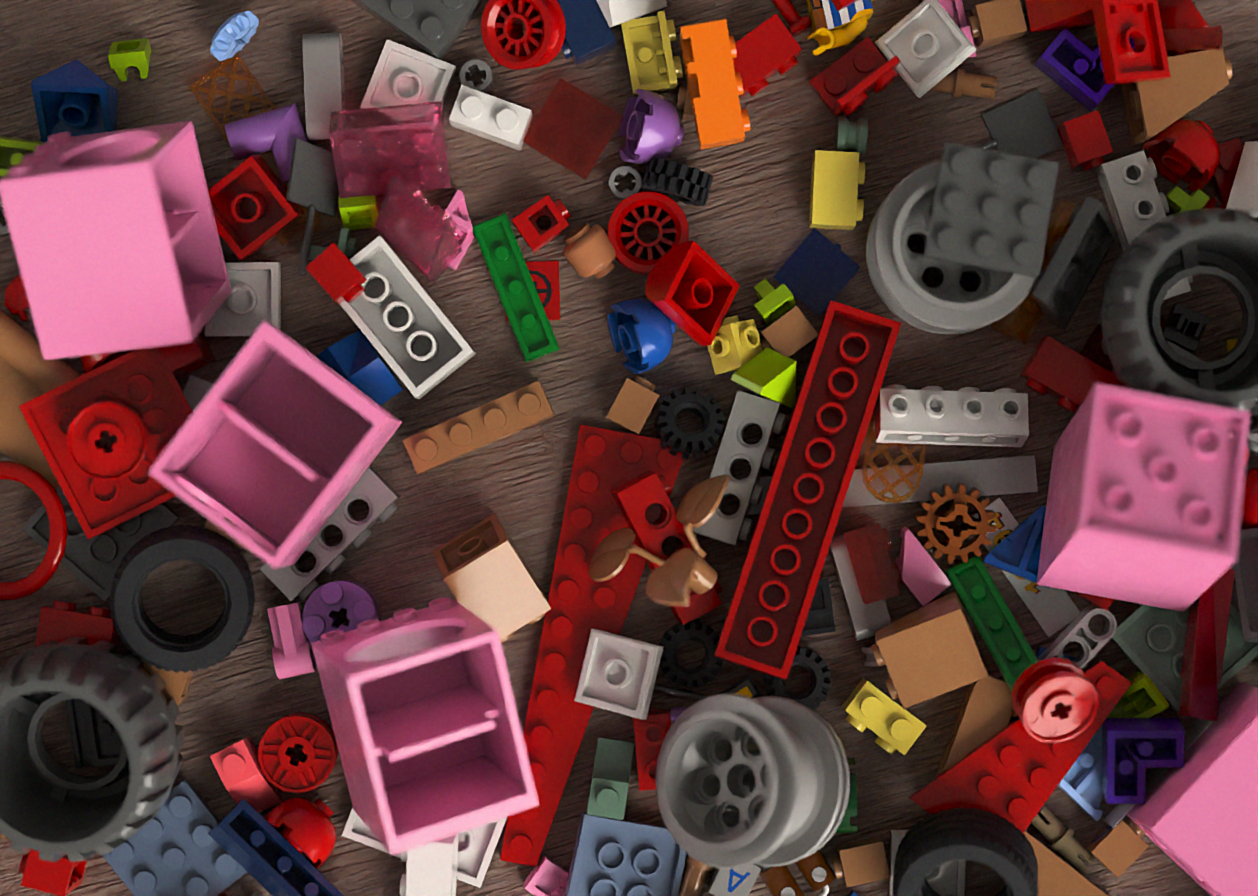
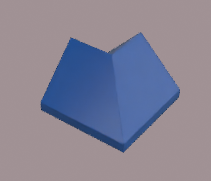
M73 60L32 80L31 88L42 142H47L48 136L61 132H70L71 137L116 131L118 90L103 81L79 60Z
M361 330L330 345L317 356L380 405L404 390L379 352Z

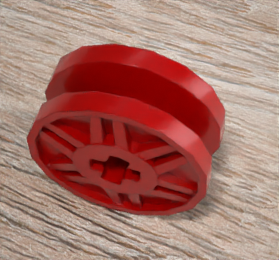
M115 400L96 401L83 408L71 421L66 435L67 453L74 466L87 477L101 481L118 480L132 473L145 457L149 443L147 426L141 415L128 404ZM106 430L109 431V436L115 434L118 439L113 443V449L107 450L106 445L100 446L98 440L103 436V431Z
M1049 658L1036 662L1019 676L1011 693L1014 711L1021 719L1030 736L1041 742L1058 743L1072 739L1088 727L1098 709L1097 692L1079 665L1065 658Z
M295 712L282 716L268 727L259 743L258 760L262 773L272 785L282 791L302 793L313 790L326 781L337 764L339 750L334 731L325 720L315 714ZM297 744H301L303 746L302 752L307 754V757L303 756L300 760L294 759L295 752L290 750V747L294 749Z

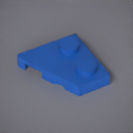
M1038 507L983 557L982 562L1037 583L1046 507Z

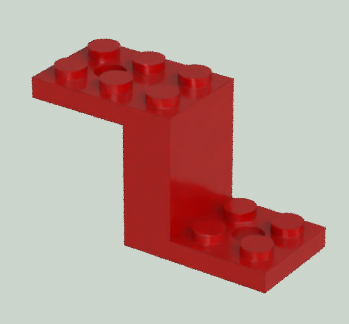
M1025 0L1031 32L1057 31L1064 28L1067 30L1086 29L1096 26L1106 84L1159 81L1171 77L1158 0ZM1129 38H1132L1135 43V51L1129 44Z

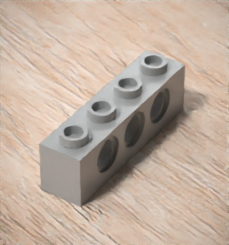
M739 390L737 391L710 476L712 478L720 475H729L731 478L713 515L702 526L694 527L693 532L736 546H740L741 540H748L753 526V520L749 519V512L752 504L758 506L761 501L765 485L759 483L763 470H770L776 449L771 448L775 434L781 435L786 422L787 414L782 413L783 405ZM751 425H759L763 432L761 440L753 445L747 444L744 439L745 430ZM740 460H748L751 465V473L744 480H737L733 475V467ZM729 495H736L740 501V508L733 515H726L722 510V502Z
M369 466L305 551H310L316 558V566L312 571L306 572L299 567L298 560L294 565L273 568L266 563L260 570L290 601L296 600L299 596L305 600L320 586L315 581L325 571L331 575L345 562L346 558L342 554L351 545L356 549L359 548L373 534L369 528L378 519L384 523L399 509L395 503L401 497ZM357 499H363L369 505V514L361 521L355 519L351 514V505ZM330 525H336L342 530L343 539L337 546L329 545L324 538L325 530Z

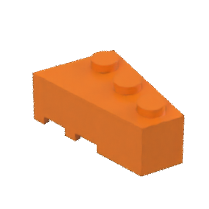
M726 19L681 27L679 42L700 150L744 142L745 132L750 131V121L747 109L741 110L739 95L744 94L740 72L735 73L733 58H737L733 35L729 36Z

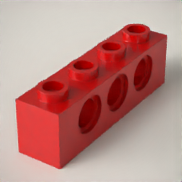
M648 470L611 490L629 529L636 533L635 541L638 547L664 561L670 559L679 550L692 549L694 551L683 529L685 523H680L676 518L678 508L674 509L668 497L673 492L663 474L658 476L656 472ZM658 503L661 508L660 517L655 522L649 523L645 518L646 508L650 504ZM669 536H675L677 540L676 550L670 555H664L662 552L663 541ZM645 558L651 572L659 567V565ZM716 580L714 585L703 594H697L689 588L688 605H668L676 621L685 625L720 606L722 602L718 594L722 592L718 580Z

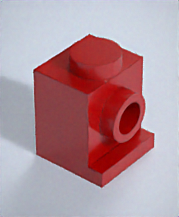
M546 195L513 218L512 222L532 252L536 253L540 248L570 228L566 220L571 215L560 199L553 202L549 195ZM542 217H547L551 220V226L547 230H542L537 226L538 220Z

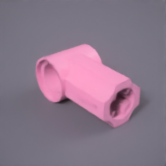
M300 602L268 608L267 612L275 646L272 648V655L278 679L281 680L316 672V660L310 640H307V636L303 631Z

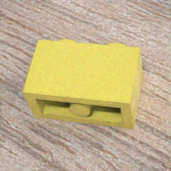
M814 151L812 155L809 228L853 230L856 227V221L863 220L864 200L857 199L858 184L864 185L865 162H859V152Z

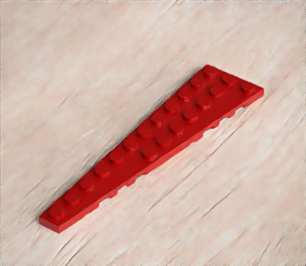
M580 424L548 597L551 609L545 613L523 732V742L538 806L508 815L500 856L502 861L537 866L594 706L574 701L591 628L618 635L621 634L646 565L644 557L636 553H630L625 566L619 573L609 580L597 582L588 574L590 561L596 548L605 537L618 529L629 528L611 490L648 470L656 472L658 476L663 474L673 490L683 462L681 458L682 452L677 451L675 456L671 455V447L669 445L665 449L660 445L662 439ZM658 503L650 504L646 508L645 518L649 523L655 522L660 517L661 508ZM634 539L632 545L638 546Z

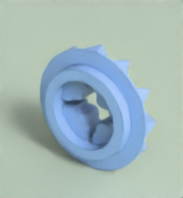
M250 10L236 13L228 18L214 34L210 53L219 61L232 58L236 52L242 50L245 44L249 43L250 38L256 33L259 19Z

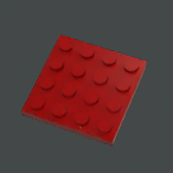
M157 346L134 349L19 405L29 428L88 540L178 496L148 472L194 412L175 375L169 373ZM115 400L126 403L141 415L147 426L149 443L145 457L132 473L118 480L101 481L87 477L74 466L67 453L66 435L71 421L83 408L96 401ZM106 430L103 431V436L98 440L100 446L106 445L107 450L113 449L112 445L118 439L115 434L109 436V431Z

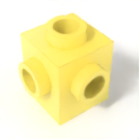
M738 315L724 318L712 344L707 345L715 375L738 370L763 351L755 320L750 319L739 322Z

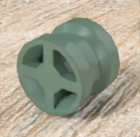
M837 116L835 151L845 152L846 150H854L859 152V154H865L868 138V118L860 117L856 121L848 120L845 116Z

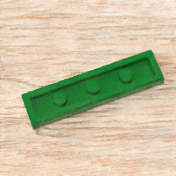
M506 213L473 225V232L525 362L528 363L560 350Z
M975 555L969 558L967 563L961 562L945 570L946 575L1012 692L1015 681L1024 670L1038 662V659L980 556Z

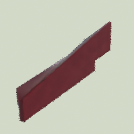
M1230 566L1189 606L1180 674L1183 684L1179 716L1218 721L1217 684H1221L1235 574Z

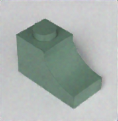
M598 736L587 815L624 820L634 741Z

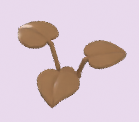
M720 475L706 479L692 487L680 502L676 518L680 523H685L683 529L694 551L692 549H682L677 551L670 559L664 561L650 552L632 545L636 533L632 529L621 528L610 533L598 545L590 561L589 576L597 582L609 580L625 566L629 554L636 553L659 565L650 575L645 588L647 596L655 602L666 605H688L689 588L697 594L707 592L716 582L718 573L703 559L706 552L699 546L693 533V526L700 527L710 519L717 509L731 477L729 475Z

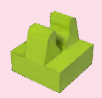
M149 38L112 42L108 53L110 68L115 70L121 81H127V68L131 66L139 69L141 79L147 78L151 54Z
M365 186V194L352 195L351 188L344 189L343 195L338 197L339 211L344 228L355 230L381 227L378 202L372 187Z
M1175 186L1174 189H1171L1165 195L1169 208L1174 212L1172 215L1179 212L1202 209L1210 200L1200 189L1188 195L1178 186Z
M764 279L753 287L757 292V297L760 299L754 306L759 318L767 327L796 306L793 294L784 283L777 289H774Z

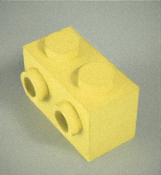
M862 678L841 706L849 713L845 718L847 722L862 733L866 728H869L878 735L874 742L891 755L898 750L905 756L927 727V725L864 678Z

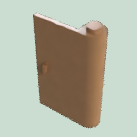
M0 309V450L16 463L25 464L39 472L56 490L59 483L29 428L19 405L81 376V374L61 358L44 360L40 341Z

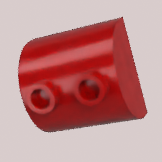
M693 240L672 248L656 263L647 278L645 294L653 304L695 343L706 346L712 344L740 285Z

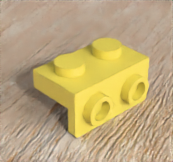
M664 10L658 11L656 16L633 19L622 23L621 29L633 96H639L635 92L637 89L654 93L677 89V78H682L683 72L680 56L672 55L670 42L677 41L673 19L666 20Z

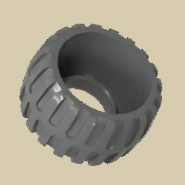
M1217 208L1194 209L1163 218L1144 230L1128 245L1115 261L1111 273L1103 284L1101 291L1104 294L1103 302L1098 308L1097 319L1098 324H1102L1103 339L1100 340L1101 348L1104 355H1109L1114 366L1111 370L1118 381L1126 384L1131 390L1250 412V417L1258 414V218L1250 216L1249 212L1243 210ZM1191 275L1211 276L1225 283L1237 296L1243 314L1242 331L1235 346L1222 358L1208 363L1193 362L1178 355L1165 341L1159 324L1161 304L1168 290L1182 278Z
M72 637L60 643L53 640L17 655L0 667V835L3 834L13 841L11 849L22 854H27L31 849L39 851V859L57 862L65 855H68L70 862L88 860L96 853L104 855L116 849L141 831L161 810L181 767L182 755L179 752L184 743V731L182 725H175L174 722L179 714L178 705L174 697L166 699L161 691L166 683L157 672L150 676L140 667L142 661L138 656H134L132 652L123 656L115 652L117 645L111 642L100 640L90 646L88 645L87 638ZM79 698L87 701L104 713L121 735L122 749L116 766L103 775L85 777L70 773L54 762L45 748L42 734L44 716L51 706L61 700Z

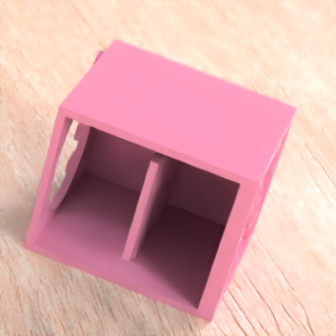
M192 120L71 137L70 132L56 133L48 136L46 143L36 146L35 152L22 157L20 164L9 168V173L0 179V195L44 360L192 342L232 292Z
M264 321L148 473L273 568L285 567L296 563L402 424V421L285 332ZM224 517H226V518L229 519L232 523H234V524L236 525V527H235L234 525H232L230 522H228L226 519H224Z
M1095 383L1053 447L1036 585L1184 612L1237 557L1250 412ZM1220 535L1223 541L1219 540L1217 536Z
M449 597L438 598L430 601L429 607L416 611L414 608L402 609L393 614L394 618L381 622L378 619L366 620L357 625L358 629L345 633L342 630L330 631L323 634L321 640L311 643L353 810L391 855L538 806L498 631L454 599L451 600Z
M1239 682L1218 704V721H1212L1213 723L1184 752V767H1170L1145 794V804H1136L1125 815L1133 820L1145 832L1147 837L1210 896H1258V687Z

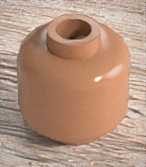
M586 222L565 237L564 241L567 244L564 247L563 254L580 277L586 278L595 275L597 279H600L614 269L615 265L612 261L615 259L616 253L607 232L601 225L590 226Z

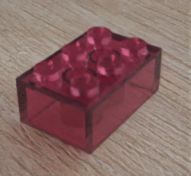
M442 101L331 112L329 133L340 198L451 188V164Z

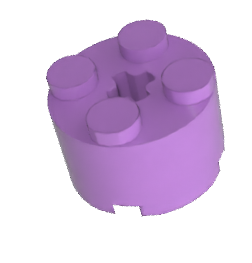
M354 580L332 581L317 588L307 599L302 614L303 631L312 643L321 640V636L330 631L342 630L345 633L358 629L357 625L366 620L378 619L381 622L380 607L374 593L362 583ZM345 608L348 611L346 617L350 619V623H344L339 626L336 623L338 618L334 615V612H339Z

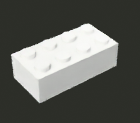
M380 235L350 259L367 278V281L362 284L365 290L349 304L344 300L340 305L415 398L421 399L476 354Z

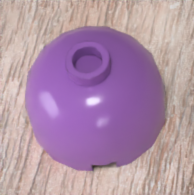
M637 89L635 92L639 95L638 98H629L622 115L619 136L623 137L626 135L625 148L619 147V154L621 159L626 162L648 165L652 158L665 159L671 154L675 146L681 144L684 127L680 124L679 114L674 103L667 97L651 91Z

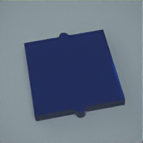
M814 228L773 278L781 285L784 283L793 294L795 301L800 300L815 314L820 316L828 307L830 300L833 301L859 270L860 266L841 251L840 244L834 245Z

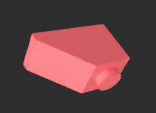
M250 735L210 755L226 790L236 803L244 799L260 813L282 802L276 787L267 780L260 769L258 750Z

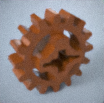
M958 482L955 491H952L947 483L943 484V493L940 495L933 489L929 492L933 500L930 503L921 500L919 504L925 509L924 514H915V519L923 523V526L915 530L916 534L927 537L921 545L925 550L934 546L932 555L936 559H939L945 553L946 561L950 564H953L956 555H959L964 563L968 562V553L973 552L978 557L981 556L979 545L982 543L990 546L992 542L986 537L987 532H996L997 529L994 525L988 523V520L996 517V513L993 510L984 509L990 503L989 499L982 497L977 500L979 490L972 487L966 493L965 485ZM949 501V505L946 508L936 512L943 503ZM967 501L976 508L979 519L969 516L967 513ZM956 515H958L967 524L956 525L955 531H953L944 522L955 521ZM932 527L943 531L944 544L935 538ZM971 534L975 535L969 542L962 545L964 539Z

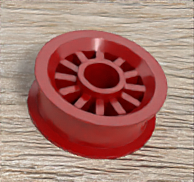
M489 0L482 14L481 33L484 45L495 61L509 69L521 70L529 67L543 66L558 55L565 40L566 21L563 10L557 0ZM522 21L525 24V34L523 33L521 27Z
M647 191L630 195L617 205L609 219L608 238L615 250V259L624 268L636 274L649 275L656 263L666 254L659 245L660 243L672 249L681 243L688 242L689 227L683 210L674 200L661 193ZM648 207L656 208L653 218L649 217ZM643 208L644 218L641 219L636 212L637 209ZM661 211H663L668 216L659 222L657 220ZM629 214L635 219L636 224L626 220ZM669 222H673L674 228H662ZM645 224L655 226L659 232L658 238L652 243L641 241L637 235L641 226ZM623 225L633 231L621 232V227ZM675 235V241L673 242L662 236ZM634 238L633 241H631L625 246L623 245L621 240ZM638 245L635 256L631 255L628 251ZM655 248L660 258L653 260L652 249ZM644 249L647 250L648 260L639 259Z

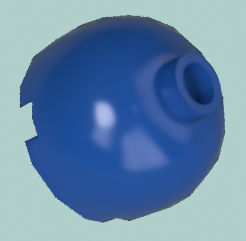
M634 298L612 304L610 308L614 309V312L608 314L607 317L609 334L616 353L623 349L628 361L622 362L625 368L632 374H639L661 364L671 351L675 323L649 299Z

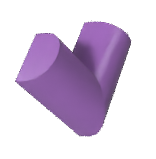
M296 103L225 124L228 141L237 161L272 150L282 184H288L294 141L298 138L308 142Z

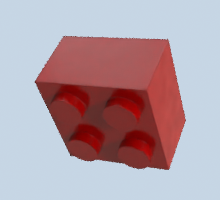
M259 154L250 156L208 190L218 233L240 261L249 258L305 213L299 204L286 200L287 189Z

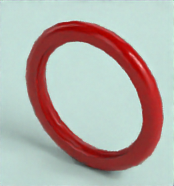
M0 461V480L9 479L17 481L31 488L45 506L50 525L48 549L38 567L25 578L14 582H0V601H8L32 595L50 580L57 571L65 554L68 530L65 510L54 487L39 472L25 464Z

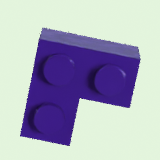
M1065 28L1034 63L1038 69L1089 111L1114 86V84L1105 83L1099 43L1092 51ZM1129 38V44L1135 51V43L1132 38Z
M1106 718L1102 724V791L1106 803L1145 804V767H1184V729L1178 718Z

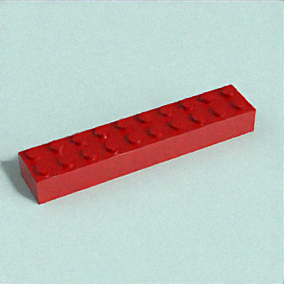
M830 300L714 657L783 680L787 679L899 333L900 322Z

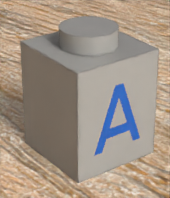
M751 864L741 868H716L707 886L708 892L713 894V896H748L758 877L761 866Z

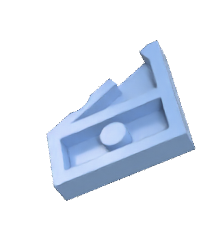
M1102 725L1058 785L1064 793L1095 821L1101 818L1103 812L1099 809L1103 796Z

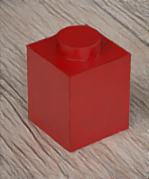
M1099 110L1063 122L1057 128L1072 169L1083 166L1084 171L1097 168L1105 163L1104 157L1113 152Z
M332 243L305 267L338 304H341L344 300L348 304L351 303L365 290L362 284L367 281V278L335 243Z

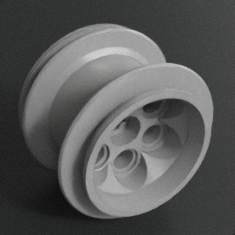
M937 161L909 174L881 203L868 231L866 261L870 279L878 296L897 317L909 325L927 332L962 334L982 328L1009 314L1026 298L1037 278L924 258V252L915 254L908 249L907 239L911 235L920 236L926 245L930 223L929 208L933 206L941 162ZM933 269L939 274L940 284L937 288H929L923 283L922 274L924 270ZM962 273H970L976 278L977 288L974 292H966L961 288L959 279Z
M716 694L692 704L672 724L660 748L655 784L661 816L676 843L687 854L701 863L716 868L732 869L751 864L767 867L788 865L818 851L830 840L841 823L848 802L850 778L846 754L839 737L831 725L815 710L794 700L779 696H762L752 699L739 694Z

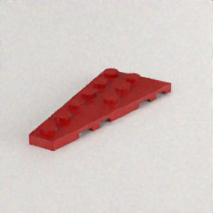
M1096 661L1083 671L1098 694L1097 712L1093 721L1083 732L1072 739L1058 743L1041 742L1030 736L1019 718L969 752L965 758L951 768L941 772L926 786L909 795L908 798L930 814L952 808H976L988 811L1005 818L1024 833L1132 682L1103 661Z

